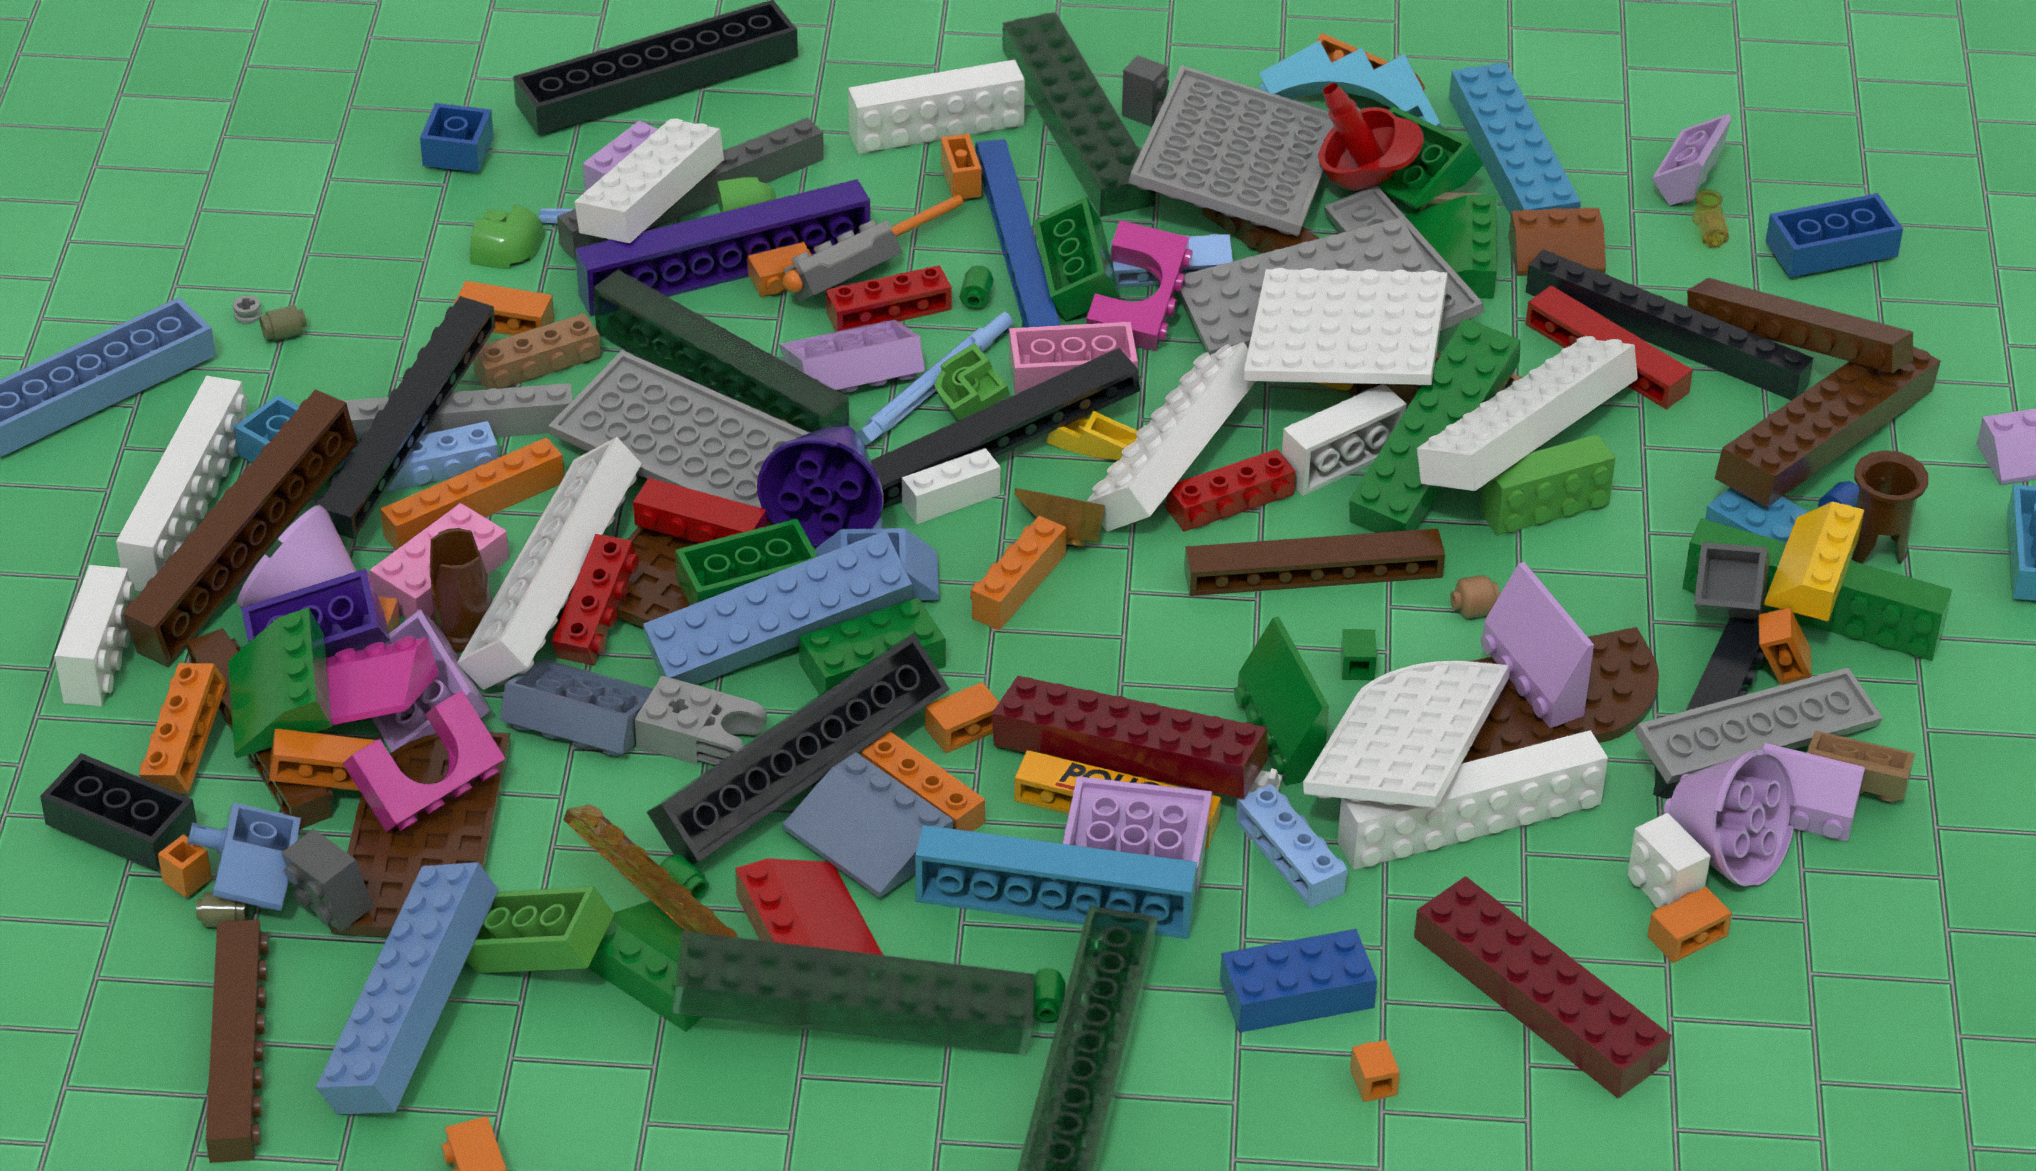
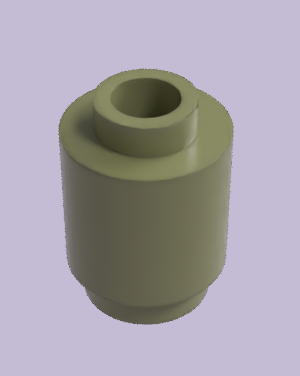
M295 305L266 312V315L259 317L260 327L265 340L273 339V341L300 335L303 334V327H307L303 310H297Z
M205 892L203 899L197 900L196 918L197 920H202L204 927H217V922L248 920V903L229 901L222 897L213 896V892Z

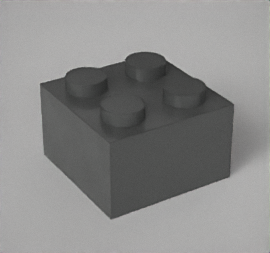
M1702 542L1694 599L1697 614L1701 616L1759 620V614H1764L1765 612L1764 603L1767 595L1771 561L1768 548Z
M312 829L281 853L286 865L284 872L295 888L293 892L295 900L302 908L306 909L309 907L313 910L319 920L325 925L330 923L339 931H343L373 908L356 859L315 829Z

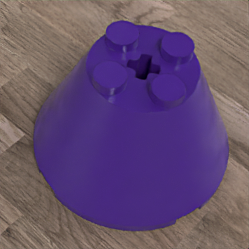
M848 426L821 428L783 443L767 456L757 479L758 499L761 507L766 509L768 519L773 525L798 519L813 547L820 546L841 529H873L883 509L884 498L880 479L863 442L856 436V432Z

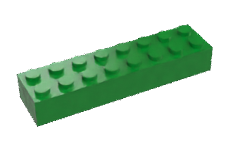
M1467 318L1463 319L1435 363L1432 385H1422L1349 499L1351 523L1375 533L1417 529L1442 488L1441 486L1421 484L1417 448L1427 442L1431 436L1439 434L1446 429V426L1454 424L1463 418L1464 414L1472 412L1481 403L1490 400L1496 396L1497 392L1503 390L1520 363L1519 339Z
M1701 518L1689 543L1682 589L1695 593L1701 543L1710 542L1767 547L1771 557L1767 586L1768 593L1787 542ZM1850 561L1829 621L1794 612L1793 614L1798 623L1933 661L1943 635L1952 589ZM1765 605V610L1770 612L1775 610H1781L1779 608Z

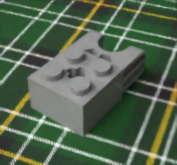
M661 676L634 719L636 748L696 765L700 761L716 765L744 746L742 740L734 736V734H758L767 722V714L764 708L754 701Z

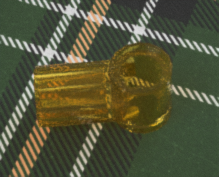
M1705 189L1696 195L1693 222L1699 227L1703 243L1707 244L1709 248H1719L1723 243L1728 242L1729 232L1721 208L1723 197L1717 191Z

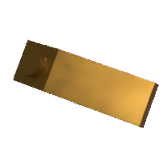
M1015 488L1014 495L1036 517L1041 516L1066 527L1067 544L1084 547L1085 541L1098 542L1105 505Z

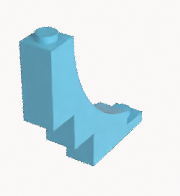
M1318 41L1259 72L1263 83L1259 85L1261 90L1294 100L1307 95L1323 93L1325 86L1330 83H1336L1345 93L1364 96L1390 108L1395 106L1443 129L1405 54L1374 70L1362 47L1332 63L1323 45Z

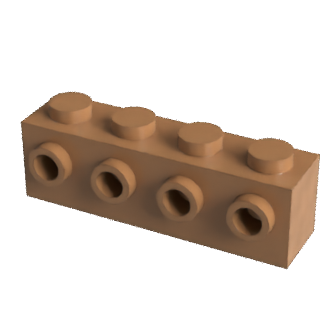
M583 313L484 344L473 361L474 372L486 390L506 388L600 358V336L587 315Z

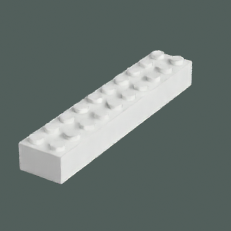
M1592 336L1578 338L1577 342L1562 349L1559 354L1547 359L1538 368L1530 370L1529 374L1514 381L1505 390L1497 392L1496 396L1481 403L1472 412L1464 414L1463 418L1454 424L1446 426L1445 430L1431 436L1427 442L1419 446L1417 454L1421 484L1476 491L1637 380L1635 345L1622 343L1619 339L1600 341L1595 340V337Z
M618 437L574 459L459 658L457 664L482 690L495 684L500 686L511 676L517 673L522 675L533 666L534 655L545 644L547 632L557 623V614L568 602V595L575 585L595 534L602 535L605 528L615 519L614 512L626 499L624 494L636 481L637 477L635 475L642 463Z

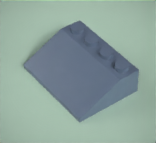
M543 660L531 667L526 673L519 674L505 683L500 721L511 723V727L514 729H533L540 731L541 735L547 738L557 739L561 737L569 739L576 746H594L601 748L605 754L618 756L636 745L634 719L653 689L553 661Z
M855 752L827 772L782 823V829L880 898L915 874V854L923 825L953 829V819Z

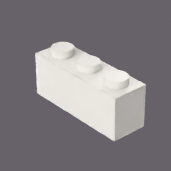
M986 448L902 477V506L916 524L1000 495V466Z

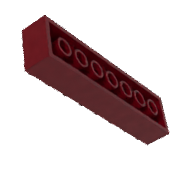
M1017 676L992 712L994 746L1022 752L1029 750L1115 772L1199 790L1212 791L1213 793L1245 799L1268 760L1267 727L1223 719L1218 716L1199 714L1185 709H1175L1155 703L1127 699L1122 696L1098 693L1093 690L1074 688L1060 683H1050L1031 677Z
M1467 876L1417 909L1414 932L1416 940L1616 1098L1622 1097L1667 1063L1671 1041L1670 1033Z

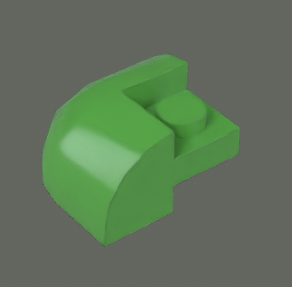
M757 177L717 181L720 213L777 199L774 188L758 181Z
M516 204L511 213L487 209L483 218L476 219L470 243V264L510 269V264L521 262L525 259L531 261L536 256L545 238L542 222L536 214Z
M975 343L940 365L941 372L936 378V384H934L939 397L958 420L990 407L1010 394L1008 386L994 371L990 360Z

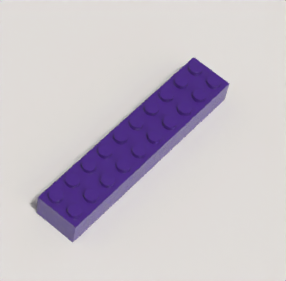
M858 179L645 231L631 243L608 240L576 248L579 297L591 317L749 277L747 256L801 242H805V246L807 245V249L813 255L816 254L814 247L830 241L832 245L837 244L836 237L853 230L854 235L860 233L858 227L871 221L870 198Z

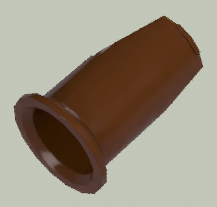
M1887 450L1871 452L1859 460L1854 470V480L1859 487L1856 508L1864 509L1859 539L1851 560L1863 564L1875 547L1878 535L1891 536V539L1896 542L1898 563L1901 564L1907 558V546L1917 498L1922 496L1928 487V472L1923 464L1904 453Z
M450 528L438 532L431 539L430 580L434 612L430 619L440 627L453 650L460 653L465 650L492 602L489 578L472 531Z

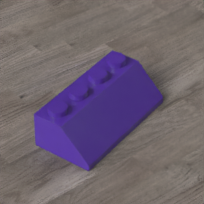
M366 569L241 608L248 643L277 618L306 608L310 609L324 634L326 657L335 656L337 652L344 649L354 648L356 652L364 650L367 646L374 643L390 641L384 611Z

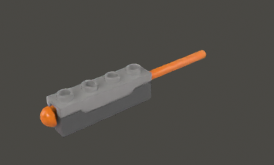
M955 195L892 227L888 220L876 224L875 220L869 221L858 227L860 230L858 234L854 235L853 230L836 237L837 244L832 245L830 241L814 247L816 254L810 256L808 251L795 256L791 258L793 264L783 269L785 273L783 285L789 292L795 294L799 302L903 253L896 239L897 237L963 205V198L960 195Z

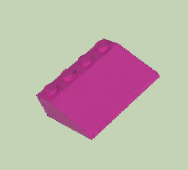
M407 636L397 640L395 644L385 645L384 642H378L367 646L365 650L355 652L354 648H348L337 652L335 656L326 657L332 725L407 711L439 675L428 638L415 639L414 636Z

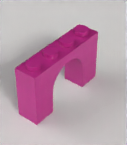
M1120 220L1111 245V261L1145 269L1158 279L1161 286L1154 295L1137 302H1128L1095 294L1086 324L1131 322L1135 347L1156 352L1159 341H1165L1169 324L1166 323L1168 316L1173 317L1177 304V299H1174L1176 291L1181 292L1185 280V275L1182 274L1183 268H1189L1192 260L1193 250L1189 249V237Z
M462 690L437 704L425 714L443 742L448 754V770L441 782L422 784L409 779L398 768L381 739L354 753L343 762L344 767L386 833L395 827L402 831L418 821L415 815L425 810L427 815L445 805L442 799L451 793L454 798L464 794L472 788L469 782L479 777L483 782L499 772L496 766L506 759Z

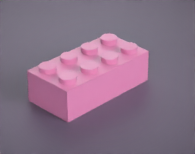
M1131 322L1009 328V361L1014 394L1016 395L1117 348H1120L1138 368Z
M460 503L369 570L377 596L398 599L399 614L405 619L411 617L419 609L430 618L434 612L430 580L431 539L438 532L450 528L471 530L487 575H489L509 559L507 531Z

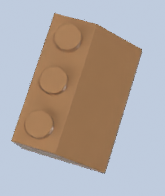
M1820 731L1814 732L1807 753L1865 767L1860 794L1864 792L1878 794V798L1890 802L1905 799L1915 753Z

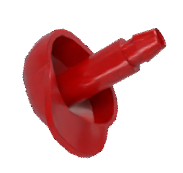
M1330 83L1323 89L1325 102L1329 109L1328 115L1334 127L1323 140L1324 142L1318 153V160L1324 173L1333 184L1345 190L1363 191L1387 181L1398 169L1404 168L1414 161L1424 142L1423 132L1417 123L1396 117L1384 108L1371 107L1359 110L1355 101L1349 99L1348 95L1336 83Z

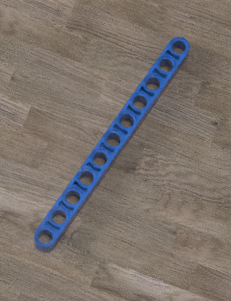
M1005 139L977 141L975 143V151L981 166V179L1024 328L1060 326L1054 302L1050 297L1045 271Z

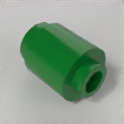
M976 265L965 273L960 291V300L965 306L972 309H980L988 304L994 279L987 267Z
M677 854L667 857L659 866V882L682 901L695 903L706 894L709 883L705 880L704 873L682 855Z
M1052 968L1041 969L1035 973L1030 983V1013L1035 1018L1044 1022L1057 1020L1065 1012L1066 983L1059 971Z

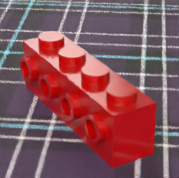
M940 265L826 290V314L835 332L894 319L899 322L952 310V287Z
M1275 449L1177 482L1166 496V510L1182 531L1185 532L1294 495L1296 471L1280 451Z
M652 478L647 479L633 501L634 525L698 543L767 526L766 509Z
M595 534L552 638V644L558 658L595 665L598 655L604 652L608 630L616 623L617 608L620 601L626 598L628 581L631 574L637 571L639 565V556L636 554L631 540Z

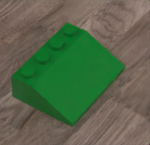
M1392 106L1389 110L1396 117L1417 123L1423 132L1424 142L1422 149L1412 163L1398 169L1390 179L1377 185L1384 194L1417 209L1446 192H1452L1466 185L1484 165L1470 141L1395 106Z
M1481 194L1464 195L1405 214V217L1478 298L1494 299L1497 272L1496 196Z
M309 608L277 618L228 660L233 742L236 758L272 747L275 729L316 733L332 727L324 634Z
M1278 616L1272 618L1238 673V687L1234 688V696L1239 707L1243 706L1248 723L1267 727V751L1270 756L1271 766L1277 770L1278 774L1283 775V782L1285 786L1305 780L1326 745L1329 705Z
M650 900L614 912V916L588 969L687 1032L756 971V965L659 903Z

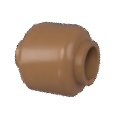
M1485 575L1461 578L1456 583L1455 591L1450 593L1451 605L1453 610H1459L1465 619L1487 617L1497 601L1500 591L1495 581L1492 582Z

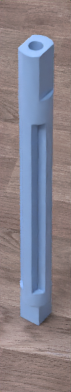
M1004 311L983 328H978L868 419L866 425L856 433V436L863 442L864 446L871 443L877 437H882L937 391L934 384H936V378L941 372L940 365L973 343L982 352L992 345L996 337L1013 324L1011 316Z

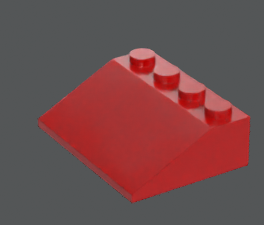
M766 858L735 868L736 896L786 992L884 962L883 953L837 869L830 862Z

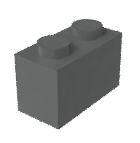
M1139 55L1123 70L1122 116L1151 127L1153 126L1164 103L1169 86L1166 65Z

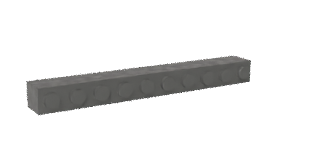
M807 117L723 150L724 160L643 232L717 203V181L757 177L758 181L767 183L824 160L823 131ZM576 209L557 216L559 245L574 260L576 259V248L611 240L579 233Z

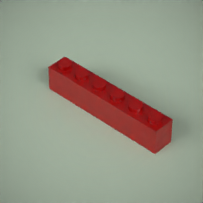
M1550 286L1528 301L1525 325L1563 348L1571 346L1577 342L1578 338L1592 336L1595 337V340L1600 341L1619 339L1622 343L1634 344L1638 379L1629 384L1628 387L1667 410L1689 394L1693 373L1691 368L1557 288Z

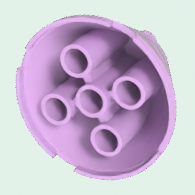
M321 505L312 507L285 530L278 538L282 542L281 546L271 558L264 555L247 578L238 595L237 605L242 608L357 571L326 509Z
M1754 750L1695 773L1683 774L1673 792L1672 798H1668L1665 802L1664 814L1668 813L1711 855L1709 864L1728 880L1739 886H1758L1766 882L1777 871L1788 851L1794 826L1789 825L1790 806H1796L1794 783L1787 765L1777 754L1770 751Z

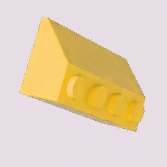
M1830 502L1798 516L1775 572L1764 605L1779 609L1791 608L1794 613L1829 621L1859 539L1864 509Z

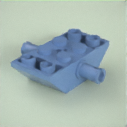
M879 518L873 529H841L814 549L817 556H821L886 531L912 583V599L939 600L937 551L906 528L883 529V521Z
M233 802L228 813L226 827L223 830L192 822L187 844L218 850L217 854H220L212 895L229 901L257 905L263 909L281 911L289 881L284 872L286 865L281 853L297 841L301 818Z

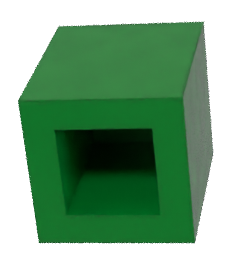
M1342 629L1340 652L1342 680H1374L1377 660L1375 630Z

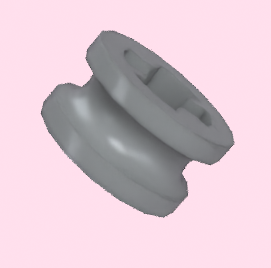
M244 295L238 297L233 302L234 318L237 322L251 324L259 320L261 309L258 298Z

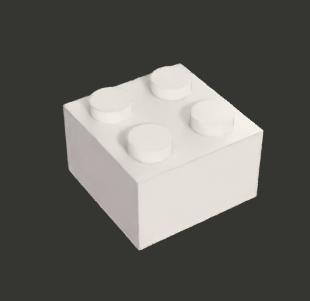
M1666 813L1635 828L1628 876L1635 886H1639L1651 899L1655 907L1667 906L1681 899L1685 894L1693 893L1705 887L1711 855Z

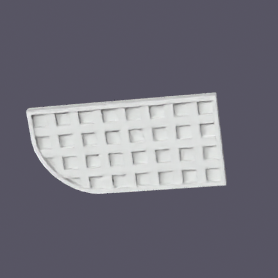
M1436 661L1400 668L1369 682L1357 693L1303 781L1304 794L1316 795L1320 798H1347L1354 802L1366 800L1382 802L1385 805H1412L1420 809L1437 808L1510 677L1509 665L1469 661Z

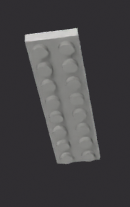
M1378 186L1365 189L1324 206L1327 218L1341 233L1402 217L1430 270L1447 272L1448 284L1440 332L1461 323L1464 318L1470 320L1477 315L1485 313L1483 302Z
M1849 667L1639 723L1633 732L1666 783L1670 784L1680 781L1683 774L1695 773L1750 751L1763 750L1765 743L1793 750L1810 745L1815 731L1843 736L1876 727L1883 717Z

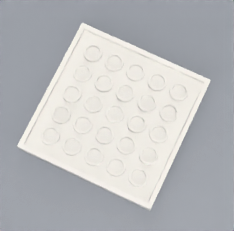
M1313 268L1303 270L1266 269L1244 367V381L1432 385L1448 284L1447 272H1437L1434 270L1407 272L1405 270L1376 271L1373 269L1364 271H1347L1345 269L1316 270Z

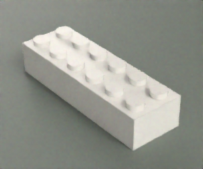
M1009 60L848 87L849 135L857 153L861 154L937 141L945 136L972 135L1024 126L1025 79L1016 61Z
M681 119L668 120L574 201L579 233L631 243L724 160L720 129L709 127L702 123L683 122Z

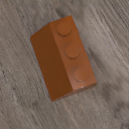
M1584 207L1577 209L1555 208L1549 210L1526 209L1511 211L1508 240L1517 276L1528 275L1529 264L1542 249L1605 273L1604 225L1599 208Z

